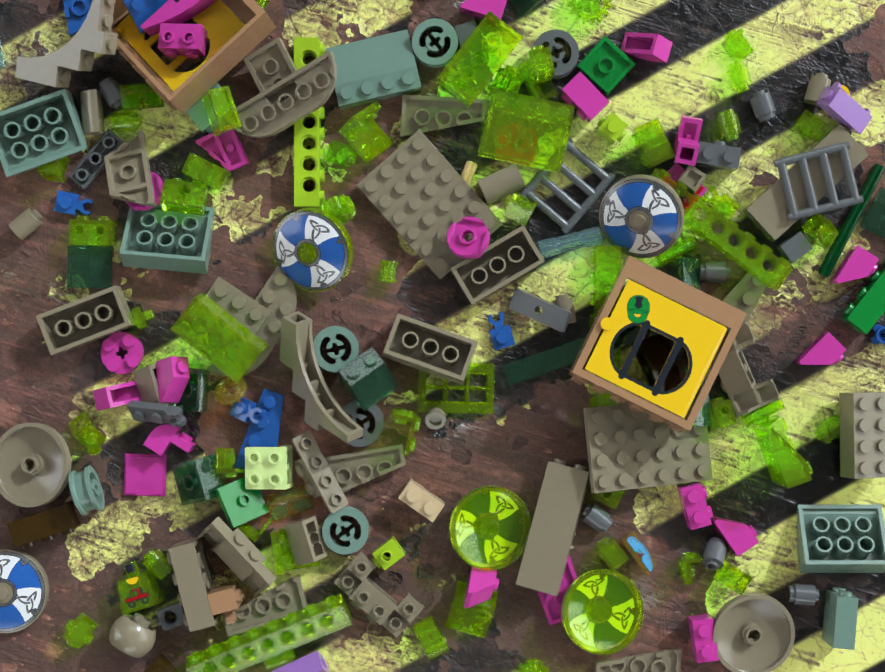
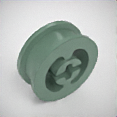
M433 18L423 21L416 27L412 36V50L414 56L421 64L430 68L443 67L450 63L456 55L458 37L455 29L448 22ZM432 29L442 31V33H431V38L434 41L439 40L438 46L441 50L444 48V41H450V48L447 53L437 58L427 55L428 53L439 54V50L435 45L431 47V39L428 36L425 40V47H421L419 44L422 35Z
M330 326L323 329L317 334L313 342L318 365L330 372H342L349 369L356 362L359 355L357 338L350 330L341 326ZM338 334H342L351 344L350 357L346 361H342L341 358L345 354L346 349L339 350V355H336L335 352H330L327 354L334 358L336 362L335 364L328 363L321 354V344L326 337H329L330 342L327 344L326 349L333 348L334 343L337 346H343L344 343L336 338Z
M89 465L84 468V471H71L69 473V487L79 513L85 516L91 510H103L105 507L104 493L94 468Z
M345 506L335 513L329 514L322 527V536L326 545L332 551L344 555L360 550L366 543L369 534V524L365 515L360 510L350 506ZM341 516L355 518L361 527V535L358 538L354 536L355 525L350 529L349 535L344 533L340 536V540L350 541L348 545L336 542L331 535L332 523L337 524L336 535L342 531L343 525L348 527L352 524L350 520H342Z

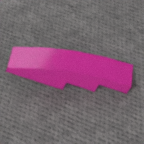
M168 0L140 27L149 36H153L159 33L160 23L182 24L209 8L217 0H180L178 3L174 0Z

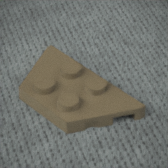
M141 130L136 133L137 136L127 143L125 141L117 150L110 152L104 157L109 195L113 199L155 207L156 203L144 132Z

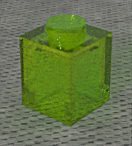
M611 536L609 538L604 537L597 543L598 547L595 550L613 572L630 559Z

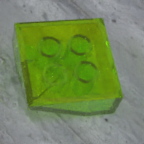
M773 415L752 423L772 482L788 489L812 480L810 475L813 473L811 465L795 450L792 439L787 437L786 430H788L784 418Z

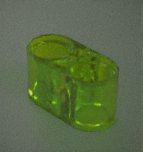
M431 615L412 625L430 660L449 651L448 645Z

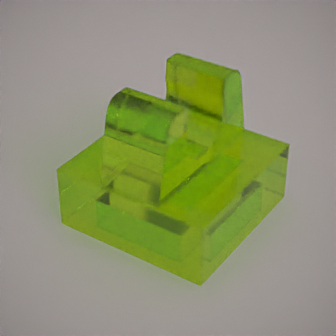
M140 307L131 309V314L138 331L147 328L146 321L155 317L152 309L141 312Z

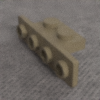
M308 430L293 438L292 443L300 456L298 460L294 461L297 474L306 483L305 488L308 494L312 495L313 498L321 496L330 514L347 506L349 503L312 433Z

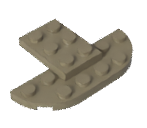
M276 38L244 58L260 93L231 110L224 117L235 130L250 137L266 138L280 133L318 110L331 96L337 80V64L333 52L328 51L297 70L282 39Z
M279 266L276 267L255 300L218 276L195 311L231 335L209 367V371L227 377L248 374L264 363L280 340L282 317L296 312L297 295L294 283L283 273Z

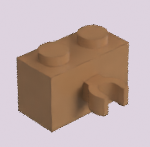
M238 581L216 586L207 594L212 615L224 613L227 625L235 623L237 618L234 610L238 609L243 602V598H245L243 586H239Z

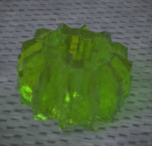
M344 194L327 198V201H323L319 207L321 215L339 226L347 224V221L352 220L356 214L353 201L349 196H344Z

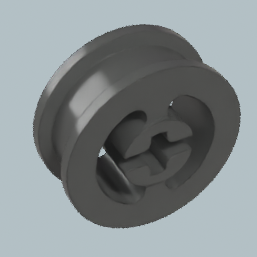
M557 29L541 34L535 41L532 50V63L536 71L543 77L553 80L568 76L574 70L579 57V48L575 39L569 33ZM555 42H561L568 48L570 52L568 63H563L565 51L562 52L563 46ZM543 46L548 47L545 58H548L547 63L556 68L548 67L541 60L540 50ZM552 51H555L556 54L559 53L558 58L551 56Z
M360 399L348 403L342 410L347 415L351 414L352 420L357 423V418L363 420L368 416L365 413H359L358 408L367 409L375 418V429L373 432H370L371 420L363 424V438H358L348 443L356 447H364L375 442L384 428V416L380 408L371 401Z

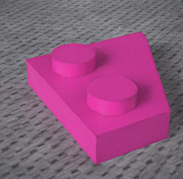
M231 125L195 140L199 146L204 148L210 156L219 161L230 172L249 164L238 134Z

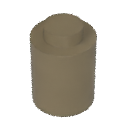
M816 73V75L810 77L804 102L818 106L816 103L821 93L831 84L827 74Z
M27 208L8 225L17 237L24 240L42 225L41 219L43 217L36 209L31 210Z
M568 294L555 296L556 300L552 301L553 304L572 312L568 324L577 322L573 298H568Z

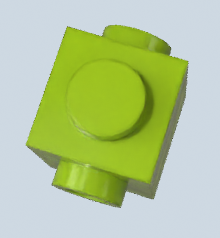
M612 112L608 117L604 114L597 123L599 129L596 133L612 145L616 140L621 142L628 133L625 131L628 124Z
M391 536L373 550L372 555L374 557L372 560L378 568L382 567L386 570L405 556L406 552L394 536ZM388 552L390 556H386L384 553Z

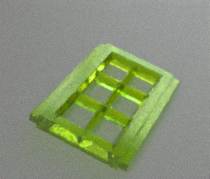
M471 363L465 378V386H450L446 379H443V385H426L427 372L419 370L418 412H427L431 408H440L445 413L493 414L494 363ZM470 374L487 375L486 386H470ZM426 389H442L443 401H426ZM448 390H465V402L447 401ZM469 390H486V402H469Z

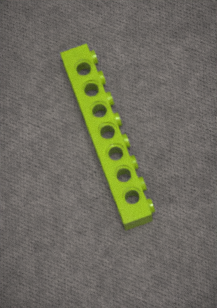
M294 37V65L297 70L306 65L304 64L306 57L313 56L317 59L325 54V45L321 44L319 37ZM320 107L294 124L295 208H321V203H325V191H321V182H325V170H321V161H325V149H321V140H325V128H321V119H325V107ZM307 119H314V127L310 129L304 127ZM309 139L314 140V148L310 150L305 149V142ZM309 160L315 162V168L311 171H307L304 168L305 163ZM308 181L315 182V189L311 192H307L304 189Z

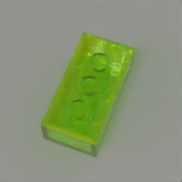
M489 11L441 72L435 83L469 109L523 37Z
M203 292L193 298L171 328L174 333L236 383L246 376L269 346Z

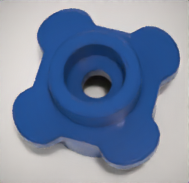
M876 324L873 327L874 336L871 338L873 344L881 343L885 345V327Z

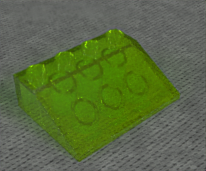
M492 88L487 96L478 156L560 173L572 126L574 106Z

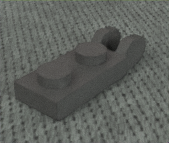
M133 400L127 406L133 419L139 422L171 424L172 427L178 428L187 424L186 417L182 416V409L178 406Z

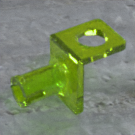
M83 411L69 422L73 437L87 448V452L90 455H97L101 451L100 445L107 439L91 424L88 413ZM84 419V422L79 427H76V424Z
M269 518L260 532L247 522L235 528H239L248 539L250 538L256 542L273 518Z

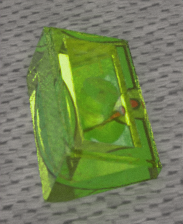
M148 83L119 86L123 110L165 107V102Z

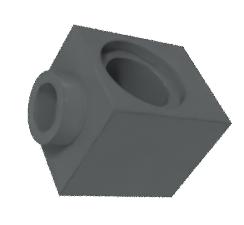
M801 231L796 232L775 247L787 264L794 263L813 249L810 245L812 243L811 239L807 234H802Z
M178 601L164 606L156 612L157 624L163 628V631L184 624V608L179 605ZM167 612H174L177 619L174 621L170 620Z

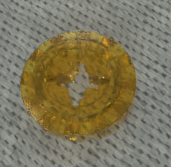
M240 376L225 377L217 384L214 395L216 400L223 406L227 404L233 406L235 402H240L242 396H246L245 390L248 388L244 379ZM229 387L234 390V394L229 393Z

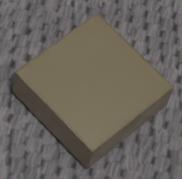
M688 165L677 182L691 192L696 193L707 175L693 165Z

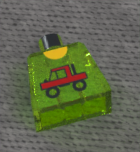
M136 561L124 565L127 577L121 578L118 581L122 615L160 604L165 600L150 570L139 572Z

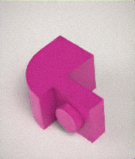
M681 115L673 147V160L675 163L695 166L700 147L698 140L703 123L701 118Z
M163 424L156 427L149 434L143 445L162 456L167 452L172 443L186 452H191L196 444L192 442L193 438L182 432L179 434L182 427L178 428L172 427L171 424Z

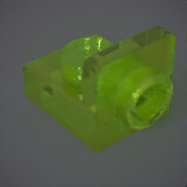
M742 28L737 32L735 29L728 32L724 36L726 40L721 43L735 64L754 51L743 36L744 30Z
M331 140L325 160L349 168L350 164H355L358 153L355 152V146Z
M839 414L814 423L816 427L814 433L822 443L828 444L831 440L840 437Z
M216 448V473L224 474V478H236L238 473H244V469L234 468L236 458L233 448Z
M686 552L684 556L678 557L680 579L684 585L693 584L692 578H695V569L691 563L703 562L700 555H696V552Z

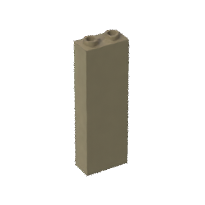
M841 124L831 129L808 150L811 151L838 143L849 142L850 149H848L852 169L868 156L866 147L851 136L852 132L848 127ZM839 152L827 155L835 185L845 177ZM819 157L807 160L817 202L827 194ZM794 163L787 171L798 211L809 208L799 164ZM780 177L743 210L745 215L770 242L779 238L797 221L787 220L789 211Z
M555 458L554 462L548 461L516 585L554 596L559 595L590 473L586 471L587 467L577 464L574 465V468L566 466V461Z

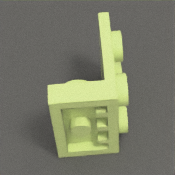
M292 445L245 448L246 489L286 490L293 487Z

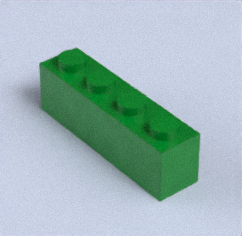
M885 258L882 261L883 266L879 271L876 270L870 276V283L858 291L856 294L858 298L853 304L850 303L843 311L845 315L841 319L860 334H868L885 312Z

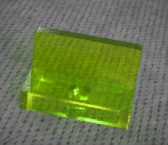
M524 61L518 64L517 70L535 105L558 94L552 80L542 76L535 69L533 61L528 63Z
M229 86L208 90L203 95L202 101L215 137L220 136L224 132L242 127Z

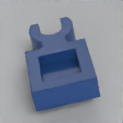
M58 190L54 211L77 216V211L80 210L85 215H92V212L85 210V205L87 203L94 204V201L90 199L79 201V194Z
M502 311L499 312L500 320L497 322L492 319V315H488L489 322L495 328L489 330L495 350L515 345L510 325L503 326L504 314Z
M236 395L229 415L244 422L250 423L251 421L262 425L263 422L258 419L259 413L266 414L267 411L256 408L257 403Z

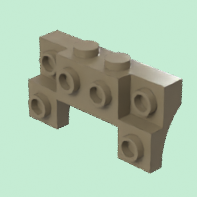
M747 321L742 323L719 371V376L722 380L720 382L722 390L725 393L727 392L737 417L780 399L773 379L756 384L742 352V346L755 341Z
M219 516L198 535L199 538L203 536L212 546L210 550L214 551L239 577L242 584L246 582L255 591L254 597L268 588L277 579L263 564L267 558L239 528L232 531Z
M360 551L333 583L349 596L353 607L357 610L362 609L367 613L366 617L373 624L376 622L379 625L382 624L395 637H398L406 626L423 610L424 605L413 598L409 592L399 603L368 577L376 567V564Z

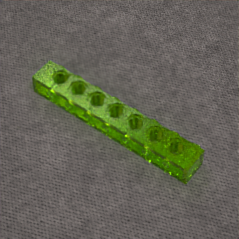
M662 168L660 170L654 169L650 176L657 177L669 184L676 191L679 198H684L687 201V207L684 208V225L772 291H776L781 287L793 270L786 259L776 257L772 254L773 250L770 247L757 243L755 241L756 238L747 231L745 233L738 229L739 225L731 219L726 220L721 216L722 213L717 208L707 206L701 196L698 194L692 195L687 191V186L682 182L673 181L667 171ZM696 210L703 212V221L695 218L694 213ZM713 223L720 225V233L713 232ZM730 235L738 239L737 246H732L729 243ZM747 248L754 250L755 257L753 259L747 257ZM765 260L769 261L772 265L770 272L763 268Z
M342 594L329 596L324 601L310 604L297 612H290L285 617L271 620L258 628H251L246 633L232 636L228 640L219 644L215 643L202 651L193 652L187 656L186 670L187 672L240 671L352 625L351 612Z

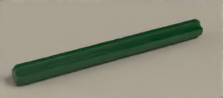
M876 163L870 170L859 192L864 202L851 207L818 270L821 276H830L885 170L884 166Z

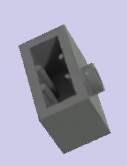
M713 141V143L699 142L700 147L695 166L732 172L739 168L741 148L726 146L723 141Z

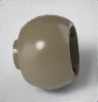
M135 613L134 616L124 614L112 624L109 640L114 647L127 655L141 658L153 648L156 640V630L150 625L152 621L139 613Z

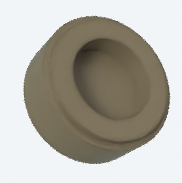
M431 408L425 414V423L431 429H440L446 423V414L440 408Z

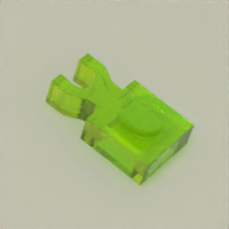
M710 186L707 190L712 193V197L709 199L703 195L700 199L705 203L712 204L713 206L710 211L727 223L739 209L740 205L725 193L719 196L716 189Z

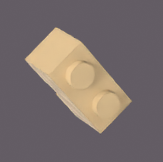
M413 479L408 481L398 496L401 501L431 522L436 519L445 506L443 500L430 493Z

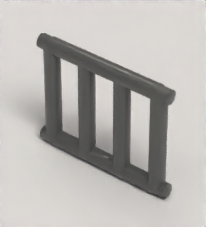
M570 137L559 146L519 195L523 199L527 198L557 223L565 235L576 225L615 178L614 174L606 173L573 145V140ZM566 151H569L602 179L595 189L559 160ZM553 167L588 195V198L582 205H579L546 177ZM539 183H542L575 211L568 221L532 192Z
M849 142L838 143L773 160L774 167H778L789 211L787 214L788 221L864 202L862 195L858 193L848 149H850ZM837 152L840 153L850 193V198L838 200L827 156ZM818 157L830 203L822 205L817 204L807 160ZM794 163L799 164L809 208L798 211L786 165Z

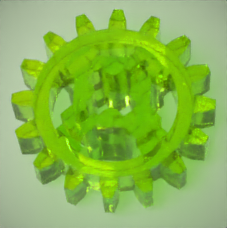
M572 0L567 3L568 7H572L569 12L570 15L575 13L576 21L580 18L583 19V25L587 20L593 25L595 19L601 23L602 16L607 18L609 15L606 10H611L613 7L609 4L613 0H604L601 11L598 4L602 0H595L593 5L591 3L587 4V0H581L579 3H576V0Z

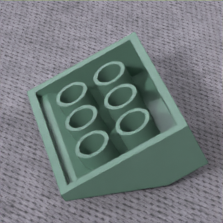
M407 29L326 48L327 52H333L337 64L335 92L340 110L402 96V94L407 95L422 91Z
M67 89L53 92L0 112V161L7 178L87 149L79 112L72 93Z
M161 203L147 211H135L129 207L119 253L123 267L207 274L211 254L215 209L213 207Z
M881 504L797 505V554L800 573H884L885 525Z

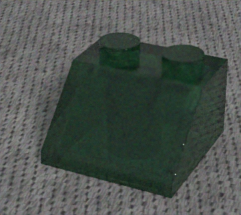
M372 347L338 370L340 383L363 411H366L398 388L386 363Z
M215 454L171 465L182 505L216 498L215 489L225 486Z

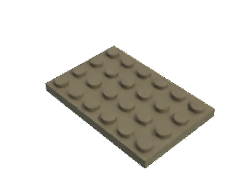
M420 129L357 184V187L440 280L451 271V267L464 259L452 253L447 242V232L454 222L458 223L464 217H476L483 221L488 228L489 235L502 225V222ZM469 234L468 237L464 236L463 239L466 242L472 240V234Z
M705 402L691 431H683V433H677L667 428L669 424L665 422H660L659 424L648 418L649 414L645 412L639 414L630 410L629 404L583 408L591 493L713 480Z

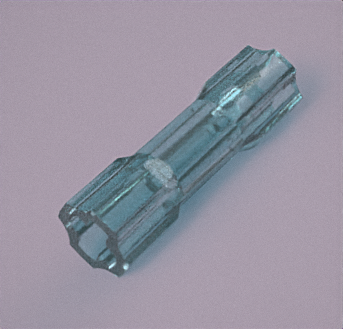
M595 226L572 234L537 241L539 252L544 259L567 251L602 244L603 238L599 226Z

